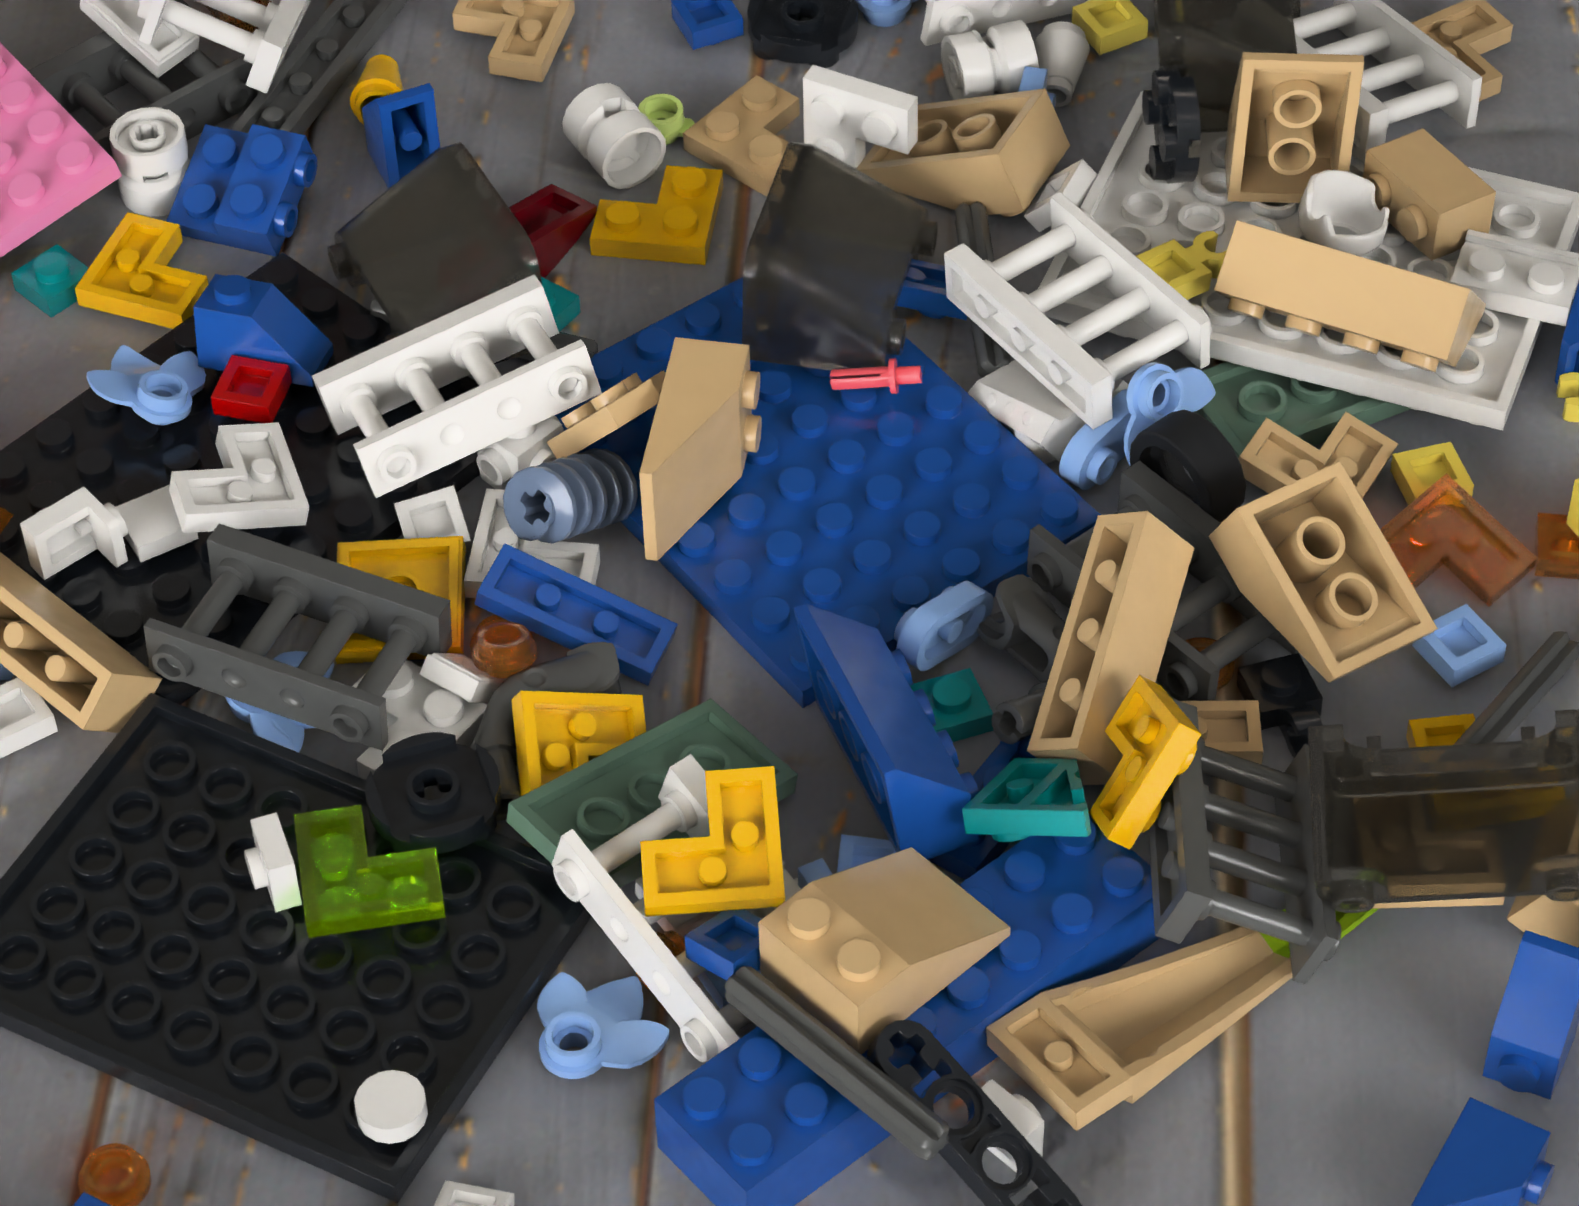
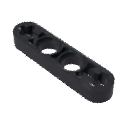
M899 1020L886 1026L869 1045L866 1059L934 1112V1099L939 1093L949 1092L957 1095L964 1101L969 1115L967 1124L963 1128H950L948 1133L949 1140L938 1153L985 1206H1015L1009 1198L1025 1188L1030 1180L1038 1188L1017 1206H1082L1071 1189L927 1028L911 1020ZM907 1043L914 1049L916 1054L910 1061L911 1066L905 1064L897 1069L892 1065L889 1058L895 1051L894 1046L900 1048ZM934 1070L941 1078L928 1086L919 1097L913 1088ZM999 1147L1012 1155L1017 1167L1016 1177L1012 1183L1000 1184L994 1182L986 1175L983 1170L982 1157L983 1152L987 1148Z

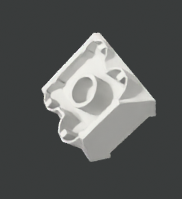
M1016 360L979 379L968 392L971 397L1006 429L1014 433V436L1045 464L1054 460L1060 462L1071 438L1086 424ZM1122 379L1115 381L1112 398L1122 390L1128 389L1129 384Z

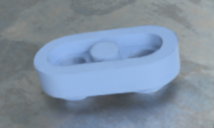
M1127 389L1122 390L1112 398L1113 419L1094 430L1085 424L1071 438L1060 460L1059 475L1061 478L1082 490H1088L1095 484H1104L1111 477L1117 463L1126 456L1124 451V435L1131 417L1127 407Z
M963 581L956 586L947 587L940 595L924 603L918 609L915 607L909 609L901 617L895 629L896 650L900 649L907 663L920 671H927L976 640L979 636L977 633L979 624L984 622L987 616L991 615L993 609L992 594L970 581Z

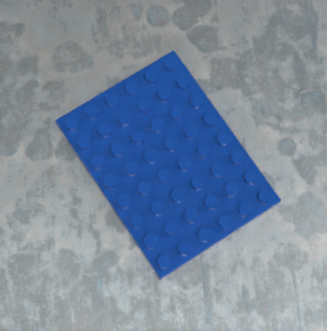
M791 252L598 352L590 359L603 393L634 373L638 374L642 382L663 370L666 373L675 337L749 345L750 371L760 372L759 400L757 408L752 409V415L762 417L761 440L758 452L747 453L742 477L658 561L802 708L815 702V696L794 607L806 603L875 627L880 632L891 652L896 650L897 647L894 633L901 617L913 607L918 609L924 603L937 597L947 587L956 586L963 581H970L991 593L994 598L997 586L1001 581L1021 574L1030 577L1027 575L1030 529L1040 524L1061 542L1067 544L1095 526L1097 516L1101 515L871 304L861 298L838 293L830 296L820 295L812 292L805 286H800ZM889 358H896L898 367L921 366L922 383L899 385L898 394H891L889 387L833 390L830 385L831 379L829 376L832 369L888 366ZM593 398L555 415L562 424L564 431L567 428L561 418ZM657 405L577 452L582 453L592 448L608 449L619 455L628 464L636 480L638 497L633 512L628 515L627 519L620 522L643 546L644 535L639 472Z

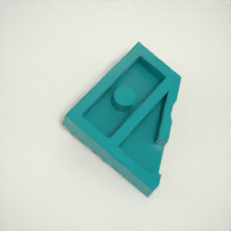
M1014 758L962 808L966 834L992 835V839L998 842H1014L1029 836L1088 837L1092 833L1077 759Z

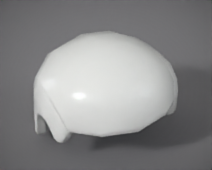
M1324 170L1310 177L1300 201L1298 220L1300 229L1309 242L1361 257L1376 250L1382 244L1388 226L1387 220L1390 210L1388 207H1383L1381 211L1378 209L1375 203L1376 187L1370 180L1348 171Z

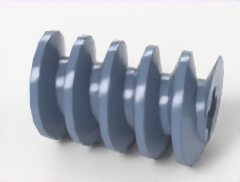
M592 448L582 453L561 457L554 461L531 466L516 472L507 482L503 495L504 513L510 528L519 539L528 541L538 539L541 542L554 544L566 538L569 539L627 519L628 515L635 509L638 494L636 480L628 464L619 455L608 449Z

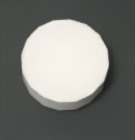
M388 1070L372 1075L360 1085L354 1098L358 1126L367 1137L376 1142L387 1144L404 1142L420 1131L428 1115L424 1087L417 1078L403 1071Z

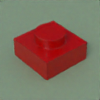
M231 355L211 395L213 413L215 415L259 423H273L292 383L289 365Z

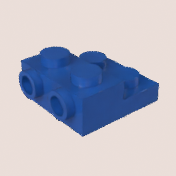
M205 124L167 222L179 224L181 234L185 237L276 257L279 255L285 237H291L295 231L298 221L297 206L304 188H309L314 182L317 173V157L306 136L255 124L251 125L249 133Z

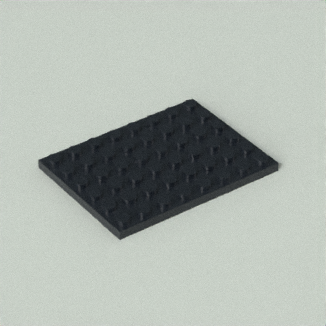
M283 252L246 277L249 280L272 283L333 343L334 353L324 370L404 334L382 318L370 315V310ZM194 314L139 354L160 366L170 357L181 352L192 351L197 356ZM204 368L206 374L204 388L192 396L190 414L179 422L169 425L149 423L137 415L131 407L109 402L97 395L90 387L0 451V552L148 668L144 625L149 618L182 628L213 585L211 583L207 539L213 531L197 532L199 539L144 562L139 561L124 536L128 562L118 568L96 549L44 580L30 566L20 523L83 486L103 505L109 502L116 507L169 485L172 471L223 468L215 444L218 426L257 424L259 422L220 416L213 413L211 395L223 373L220 370ZM465 376L439 388L438 391L444 400L448 401L479 385L470 377ZM291 383L273 423L279 422L310 507L306 525L241 529V531L337 562L338 542L393 540L400 537L403 533L394 503L453 485L457 493L480 475L476 462L478 454L477 452L472 453L376 498L353 446L354 443L366 438L360 427H354L338 435L329 420L315 384L313 387ZM413 400L383 414L382 417L388 427H391L422 413V410L417 402ZM237 595L207 637L239 648L265 612L269 603L245 595ZM154 672L162 678L155 695L180 705L202 689L182 681L168 680Z
M150 693L0 879V1026L398 1203L592 916L580 901L574 902L562 892L555 880L554 868L551 866V863L535 848L494 832L485 840L474 841L463 848L451 852L425 854L414 859L401 857L393 850L392 843L383 838L372 825L366 801L365 779ZM277 812L295 864L302 905L275 912L267 886L254 889L244 855V850L255 847L250 820ZM397 1070L414 1076L424 1087L428 1115L420 1131L404 1142L392 1144L376 1142L367 1137L358 1126L354 1098L358 1088L367 1078L378 1072Z

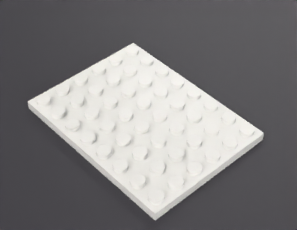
M1143 91L1139 94L1080 207L1086 209L1093 216L1097 224L1135 256L1173 239L1184 248L1193 245L1197 235L1207 231H1215L1218 234L1215 253L1224 252L1228 248L1237 220L1308 241L1299 225L1298 211L1300 203L1234 202L1227 200L1224 156L1229 111L1199 104L1201 140L1192 141L1188 158L1200 157L1197 177L1193 182L1169 184L1165 179L1153 180L1149 168V149L1151 145H1156L1154 125H1146L1142 112ZM1353 153L1349 172L1363 177L1365 163ZM1468 167L1496 191L1489 234L1570 251L1579 228L1578 192ZM1388 222L1382 244L1376 250L1361 257L1450 283L1461 249L1443 257L1430 260ZM1065 251L1055 255L1039 288L1080 267V265ZM1211 278L1209 291L1188 299L1191 304L1199 305L1210 319L1212 325L1210 358L1502 431L1543 321L1485 309L1456 367L1439 362L1436 372H1431L1400 362L1403 351L1381 344L1377 355L1342 344L1345 334L1322 327L1320 336L1315 337L1285 327L1287 316L1265 310L1262 320L1228 310L1227 307L1230 299L1214 291L1217 279ZM1099 283L1047 311L1044 315L1065 323H1073L1112 302L1117 297ZM1137 315L1108 332L1121 337L1140 340L1155 332V330Z

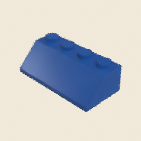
M806 603L794 607L815 701L895 851L899 852L912 847L929 860L979 841V834L965 833L962 808L979 793L978 786L969 771L959 774L956 769L959 767V760L948 732L942 730L936 733L933 726H936L935 716L924 690L912 691L910 686L913 685V680L902 651L897 649L890 652L880 632L875 627Z

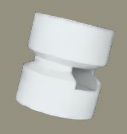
M1022 20L991 26L987 29L984 37L977 30L949 35L942 39V69L952 100L994 95L995 91L999 94L1018 92L1025 66L1039 68L1034 41L1027 25Z
M598 83L586 88L573 99L566 109L562 121L563 133L609 186L616 189H628L637 186L652 176L661 165L666 152V139L647 116L640 112L636 104L619 86L612 83Z
M144 107L129 111L114 122L110 128L109 136L113 159L122 174L118 178L121 199L125 206L135 214L147 217L168 215L190 163L184 124L178 115L170 110L159 107Z

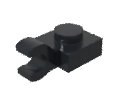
M1295 653L1238 667L1237 687L1244 700H1258L1261 730L1279 726L1287 747L1294 758L1304 744L1316 747L1317 753H1320V746L1313 732L1322 730L1323 725L1320 716L1323 697L1300 654Z

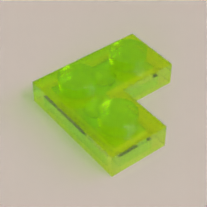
M361 804L294 814L308 938L446 918L436 847L368 857Z

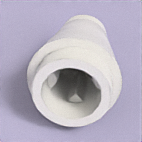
M1058 21L1045 26L1042 33L1037 36L1034 44L1039 68L1047 69V93H1055V107H1062L1069 104L1072 100V94L1090 52V46L1084 31L1079 26L1070 22Z

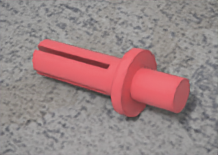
M889 358L888 366L832 369L829 378L831 379L830 385L833 390L889 387L891 394H898L899 385L922 383V371L920 365L898 367L896 358Z

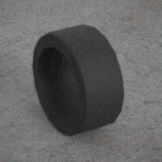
M1188 410L1171 412L1140 432L1131 443V466L1141 461L1218 522L1225 520L1236 508L1244 503L1246 482L1242 465L1231 444L1218 428L1203 416Z

